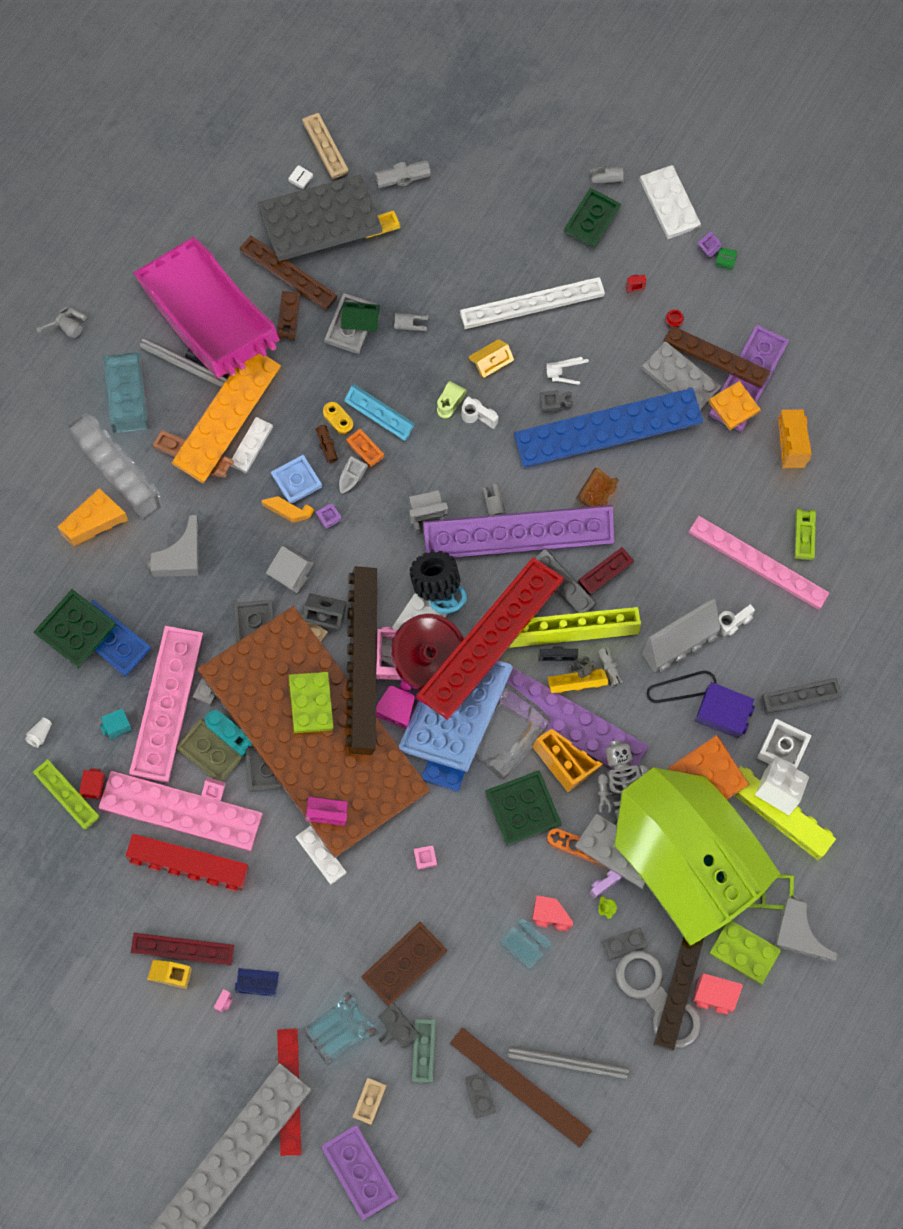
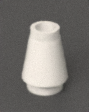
M42 718L26 733L27 737L25 740L36 748L43 745L52 723L48 719Z

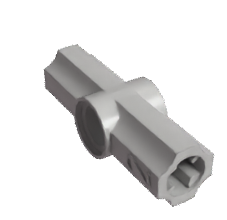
M427 160L412 164L400 162L394 165L393 168L375 172L378 188L395 184L406 186L413 180L431 176Z

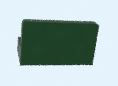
M343 301L341 328L376 332L378 329L380 305Z

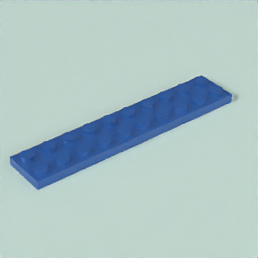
M689 388L514 432V438L522 466L527 468L703 424V418L694 389Z

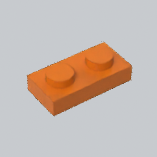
M361 429L346 439V443L370 469L385 457V454Z

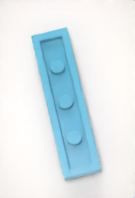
M355 384L351 386L344 402L404 441L408 439L415 426L414 422Z

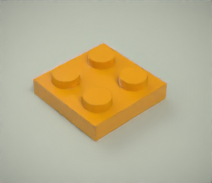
M740 381L713 396L708 401L729 431L761 411Z

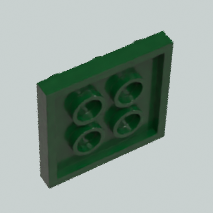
M71 589L33 633L79 669L117 624Z
M540 770L485 790L486 797L506 846L562 825Z

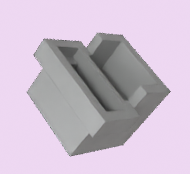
M439 490L409 497L410 523H413L416 535L424 533L423 521L442 520L444 516L448 515L447 503H442Z
M282 546L266 574L294 592L299 593L308 579L306 575H308L315 562L290 546Z

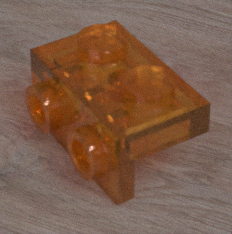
M598 467L594 468L576 499L586 507L607 505V499L617 489L616 485L619 479H611Z

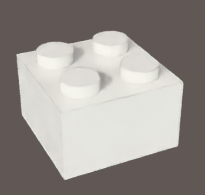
M775 719L758 753L757 759L770 764L776 756L797 769L812 735Z
M775 756L765 769L755 795L790 815L802 799L809 776Z

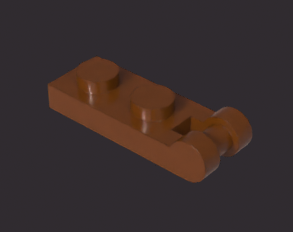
M282 291L277 328L279 339L285 337L289 338V340H295L300 292Z

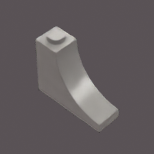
M189 515L187 528L174 545L162 551L151 552V559H147L148 571H151L153 577L199 575L197 515Z
M796 896L785 899L774 946L829 962L836 961L837 953L824 947L810 930L807 921L808 903L802 902L803 899Z

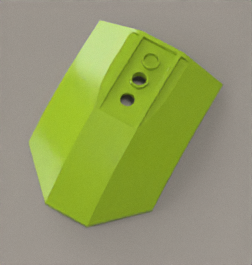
M652 767L622 790L614 847L619 850L643 879L689 945H693L733 920L759 899L780 875V872L746 823L722 793L706 777ZM706 855H711L713 858V863L709 867L703 861ZM720 871L724 874V880L721 883L716 879V875Z

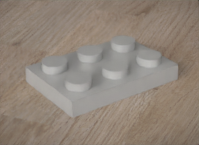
M343 293L324 343L359 354L368 331L341 328L343 301L366 304L376 303Z

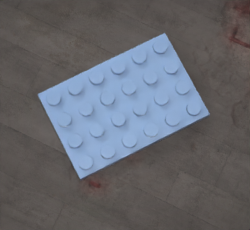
M497 661L449 720H446L419 701L399 744V749L403 753L468 772L513 669L512 665Z

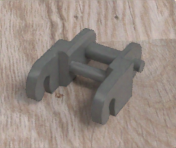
M585 656L572 661V665H568V670L574 671L582 668V672L579 671L578 676L584 678L596 669L597 663L595 661L590 662L589 657Z

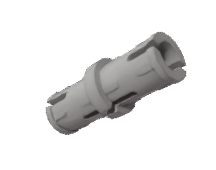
M609 648L599 650L597 653L604 667L602 669L605 670L611 687L623 684L617 670L618 665L614 662Z

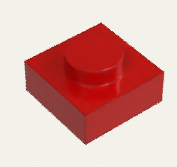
M636 274L627 278L625 286L627 293L645 289L647 282L645 274Z

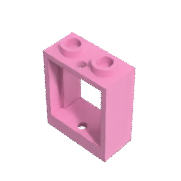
M382 627L377 632L376 679L402 680L395 667H381L382 639L394 638L397 630H393L392 627Z

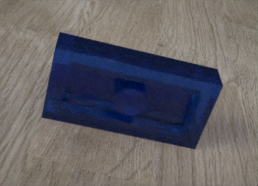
M238 968L234 991L240 994L276 997L279 972Z

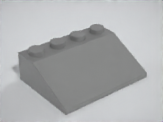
M714 598L648 638L642 655L654 673L659 670L661 672L665 671L671 666L670 663L675 660L676 662L683 660L688 652L692 651L694 653L702 648L701 644L706 641L711 643L718 638L717 635L721 628Z

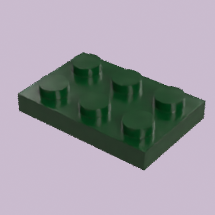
M590 187L565 226L564 232L595 249L620 210L621 203Z

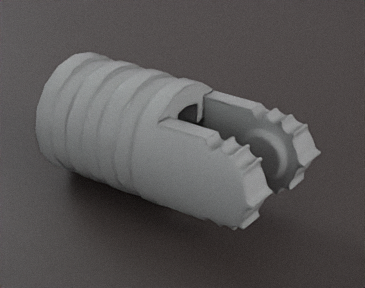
M623 166L593 167L590 170L593 183L623 182Z
M395 312L394 329L427 332V327L413 326V319L428 320V315Z
M499 484L493 485L495 496L492 497L487 487L483 488L488 514H506Z

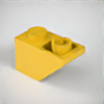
M152 960L147 980L187 990L192 969L190 966L170 961Z

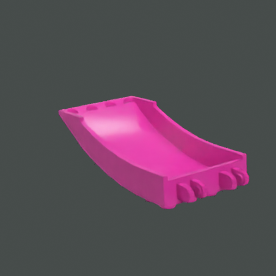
M195 237L190 238L133 272L137 281L169 325L195 356L217 378L226 373H229L231 376L235 375L234 368L236 367L241 370L245 369L244 362L257 354H260L262 357L266 356L265 349L268 347L272 351L276 349L275 343L280 340L275 325L242 293L218 264L212 253Z

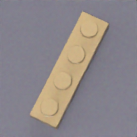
M316 113L302 119L303 125L331 179L334 180L349 174L348 168L320 114Z

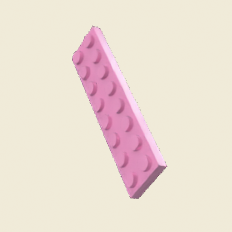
M165 626L129 772L130 776L169 783L203 640V633Z
M114 771L110 772L99 805V810L249 852L252 851L263 815L258 811Z

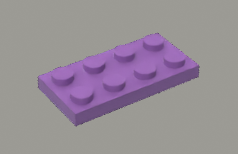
M357 1125L321 1146L362 1221L399 1199Z

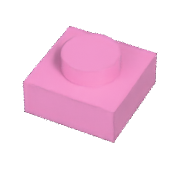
M207 777L201 796L221 801L226 783Z
M433 845L414 849L417 870L437 866Z
M223 989L213 1008L220 1013H223L224 1009L227 1011L233 1001L230 999L231 993Z

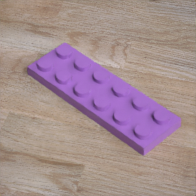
M756 324L739 357L770 370L768 379L762 389L733 375H729L721 392L740 381L757 404L789 340ZM712 408L708 416L724 423ZM747 421L738 425L734 429L742 432Z

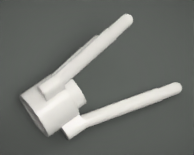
M577 357L546 363L547 378H552V382L560 381L580 385V381L561 378L559 375H562V367L588 363L589 360Z

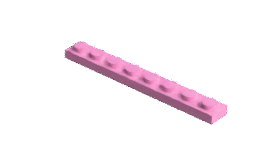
M698 516L689 530V534L820 610L829 595L828 591Z

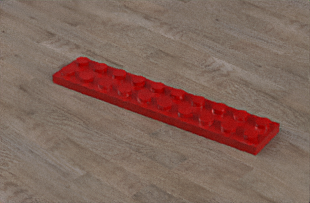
M532 557L417 694V699L446 720H449L562 584L564 577Z

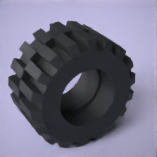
M434 550L430 553H423V556H418L416 561L412 562V566L409 569L415 593L426 601L429 599L431 601L438 599L441 601L445 597L449 598L452 593L454 594L457 591L456 588L460 586L459 582H461L456 560L447 552H435Z

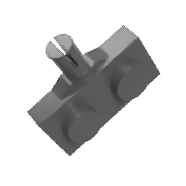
M394 1003L378 1016L387 1030L378 1039L384 1046L390 1039L394 1038L403 1048H406L420 1035Z

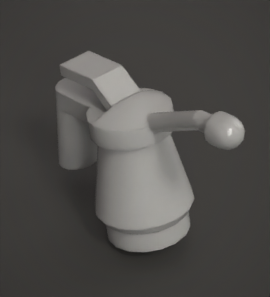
M67 306L59 311L55 321L37 327L36 331L40 333L43 331V328L56 324L62 328L67 336L74 339L81 334L83 328L79 322L70 317L74 316L85 321L88 315L74 308L68 310Z

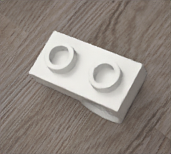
M468 396L462 405L461 417L466 423H473L479 419L493 429L498 424L499 416L490 408L487 409L482 406L479 400ZM467 410H473L474 413H473V414H468V413H466V411H467Z
M750 604L737 615L730 611L722 612L719 615L720 635L722 637H725L727 634L731 636L739 629V625L749 623L753 619L752 615L755 611ZM727 619L730 625H724L721 620Z

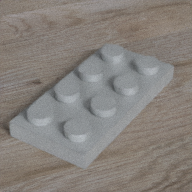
M666 341L641 367L645 373L670 393L693 388L700 411L706 406L709 399L715 396L721 389L717 382Z
M596 814L575 845V848L643 889L646 883L619 850L614 847L617 826Z

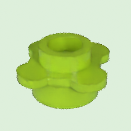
M601 896L598 912L601 916L605 915L608 919L612 918L617 910L616 902L613 899H606L605 896Z

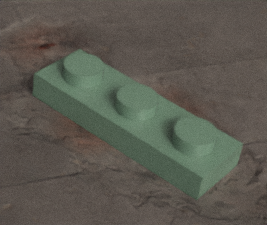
M415 1019V1029L420 1035L414 1040L412 1082L433 1083L436 1020Z

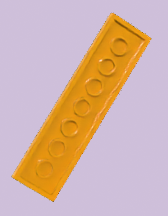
M257 354L244 362L245 369L234 368L236 374L228 377L171 464L204 484L280 369L281 365L268 356L262 357L260 354Z

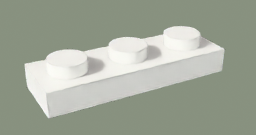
M256 417L232 458L234 464L230 466L247 474L270 434L273 425Z
M311 826L295 837L330 885L347 874Z

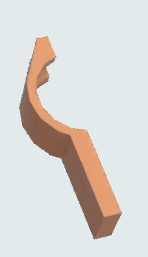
M161 430L152 446L158 451L175 457L186 440ZM225 456L220 458L210 475L225 478L227 476L226 472L230 465L234 464V460Z

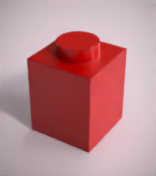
M90 768L89 771H83L79 791L83 798L102 799L106 777L100 769Z

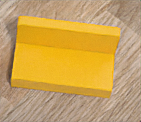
M499 339L469 356V360L476 364L479 374L483 378L514 360L508 344Z

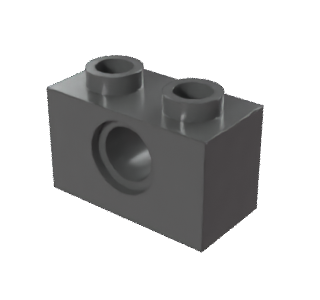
M309 593L304 606L303 619L308 623L340 630L345 616L347 601Z

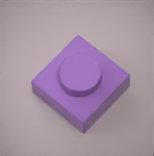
M711 231L697 243L709 257L724 246Z
M333 503L316 511V515L325 529L342 521V517Z

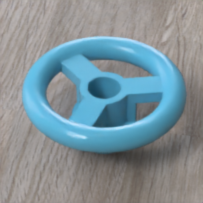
M461 586L456 588L462 596L459 603L452 593L449 598L445 597L441 601L439 599L436 601L430 600L432 609L442 614H450L460 610L467 601L465 589Z

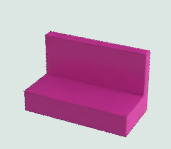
M308 797L305 821L345 826L348 802Z

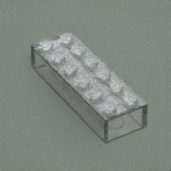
M85 413L68 426L73 441L144 521L161 508L159 491L153 484L149 485L147 483V478L141 470L137 471L134 468V462L130 457L126 458L122 454V448L117 443L113 444L110 440L112 439L110 434L105 429L103 431L100 429L97 419Z

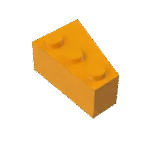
M804 409L781 410L778 422L782 468H805L812 455L807 430V416L804 414Z
M99 488L57 527L60 534L74 547L95 537L98 533L112 529L113 526L119 523L127 522L128 518L126 513Z
M553 729L537 738L532 746L567 792H570L597 773L603 765L589 757L585 751H581L573 746L572 742Z

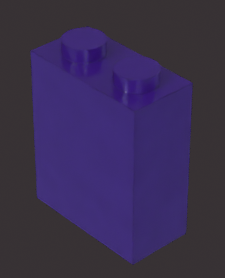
M710 682L706 688L695 722L739 738L748 729L749 723L746 722L748 716L751 717L754 712V699Z

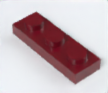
M621 547L581 577L578 583L591 596L631 566L634 560Z

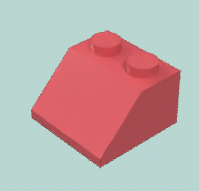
M703 973L697 979L692 1003H696L698 1008L708 1009L710 1007L716 1009V1012L719 1014L728 1015V1013H732L735 1010L743 984Z

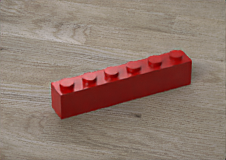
M133 833L125 855L132 865H148L149 869L160 872V869L167 870L168 874L176 877L182 874L187 876V879L195 882L201 879L207 881L206 884L218 887V884L226 886L225 889L237 892V890L243 891L249 870V865L246 863Z

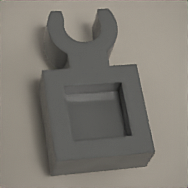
M558 390L540 392L542 412L558 411L561 409V405L572 407L573 401H566V398L572 397V392H565L563 395H559Z

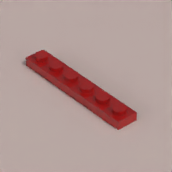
M298 1028L277 1029L278 1064L280 1063L299 1079ZM300 1106L280 1130V1156L301 1155Z

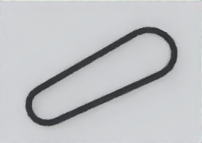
M699 671L675 679L654 684L647 689V697L651 702L660 703L683 698L704 695L705 692L661 700H654L650 697L649 692L654 687L703 673L709 674L713 678L714 683L716 684L717 680L711 672Z

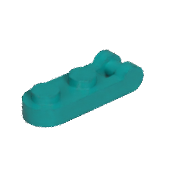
M212 710L206 714L205 725L242 757L246 753L245 750L248 746H252L248 737L220 711ZM238 738L243 740L240 745L235 743Z

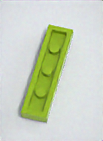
M48 759L33 771V774L84 830L88 829L100 818Z

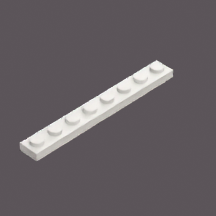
M598 277L460 310V316L464 329L603 297L605 291L601 279Z

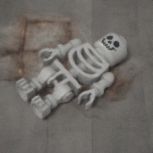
M622 740L610 742L611 746L605 749L608 765L614 767V770L608 771L607 775L601 774L598 777V784H600L598 810L600 813L603 812L601 808L604 802L608 807L607 812L611 811V804L608 799L610 791L622 794L623 789L649 770L646 765L640 766L639 769L637 765L629 766V763L633 760L630 745L622 743ZM634 773V777L629 780L628 775ZM613 778H621V782L615 781ZM614 785H622V790L616 789ZM620 801L613 803V807L620 805ZM615 809V814H616V818H617V819H618L619 809Z

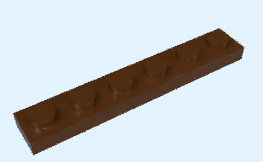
M250 235L239 248L241 253L300 292V294L323 310L327 311L337 299V295L286 259L278 261L275 252Z
M672 326L664 338V342L666 341L673 348L762 389L770 375V370L677 327Z

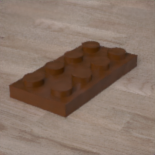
M420 921L367 970L361 978L389 1007L444 956L448 950Z

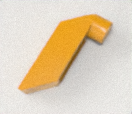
M279 496L261 501L262 506L292 523L306 520L314 512V509L309 505L305 504L301 510Z

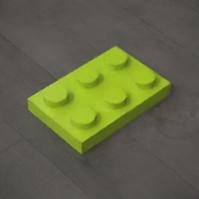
M328 672L289 675L294 733L333 730Z
M731 920L723 927L709 955L762 985L781 949Z

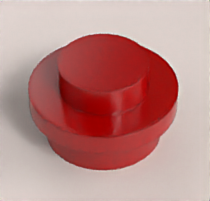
M677 309L670 310L666 314V323L671 327L681 326L684 321L682 312Z

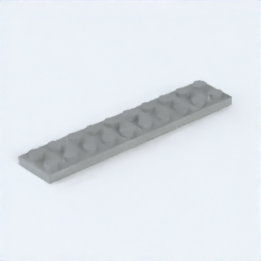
M279 1063L150 1229H204L312 1089Z

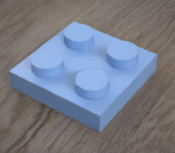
M304 455L271 472V476L285 499L291 504L322 488L320 480Z

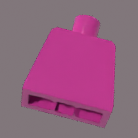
M403 680L399 688L389 686L376 705V717L407 729L415 703V696L409 693L412 687Z

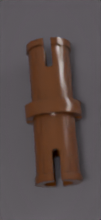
M327 425L318 426L315 430L320 440L319 446L324 451L327 463H334L339 459L333 446L334 440L329 435Z

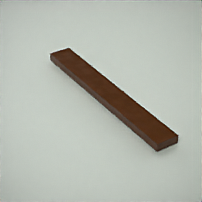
M463 1027L450 1042L452 1047L579 1148L592 1132L590 1128Z

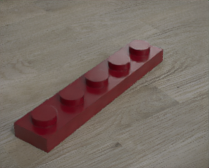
M134 933L130 953L232 966L235 946L232 944Z

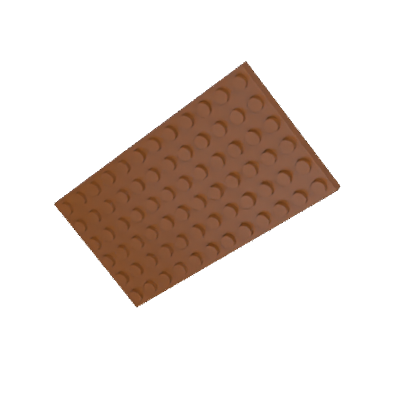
M294 606L198 668V672L238 727L248 737L254 749L305 818L308 797L348 802L345 826L307 821L334 859L430 792V788L399 749L377 717L376 749L373 754H349V747H346V736L349 735V728H346V718L349 716V710L346 709V701L349 698V691L346 690V685L349 679ZM328 672L333 730L294 733L289 675Z

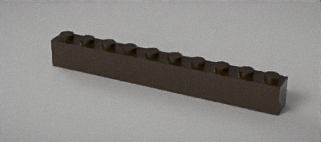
M354 566L352 573L348 575V584H351V590L348 591V602H351V608H348L347 618L350 619V625L347 629V637H350V643L347 646V655H350V661L347 662V673H350V680H347L346 690L349 691V698L346 701V709L349 710V716L346 718V728H349V735L346 736V747H349V754L372 755L376 749L377 568Z

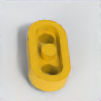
M336 402L325 404L323 416L340 435L351 433L353 421L343 408ZM331 408L335 409L334 412H330L329 410ZM346 422L347 425L343 426L341 423Z

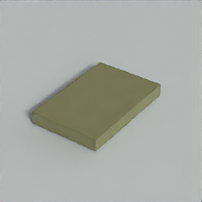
M201 718L178 743L176 748L177 751L212 779L222 782L246 756L244 754L241 757L207 728L205 721Z

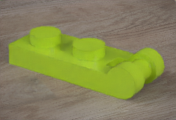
M796 508L794 559L814 560L816 510L803 511V509ZM803 518L808 519L809 522L803 521Z

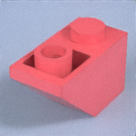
M536 896L532 922L536 923V926L547 928L548 925L556 926L555 929L560 931H567V929L572 928L573 921L557 899Z

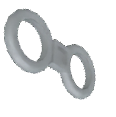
M643 950L631 951L625 954L618 962L616 981L620 989L628 996L636 999L644 998L655 1012L653 1026L655 1033H657L667 993L661 986L663 969L659 960L651 953ZM634 959L646 960L654 969L655 978L653 984L645 990L631 988L624 978L626 965ZM689 1002L686 1004L685 1011L692 1019V1029L686 1038L676 1041L675 1048H684L692 1044L698 1037L701 1029L700 1016Z

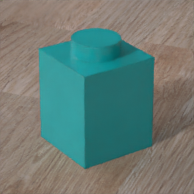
M123 708L101 717L103 722L100 725L104 736L108 734L110 740L132 731Z

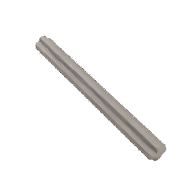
M143 338L140 343L142 349L220 387L228 379L224 376L217 378L208 368L151 340Z
M513 1046L508 1051V1057L623 1079H626L629 1073V1068Z

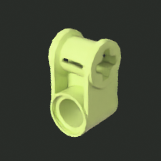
M449 381L437 401V414L444 419L451 417L464 399L467 389Z

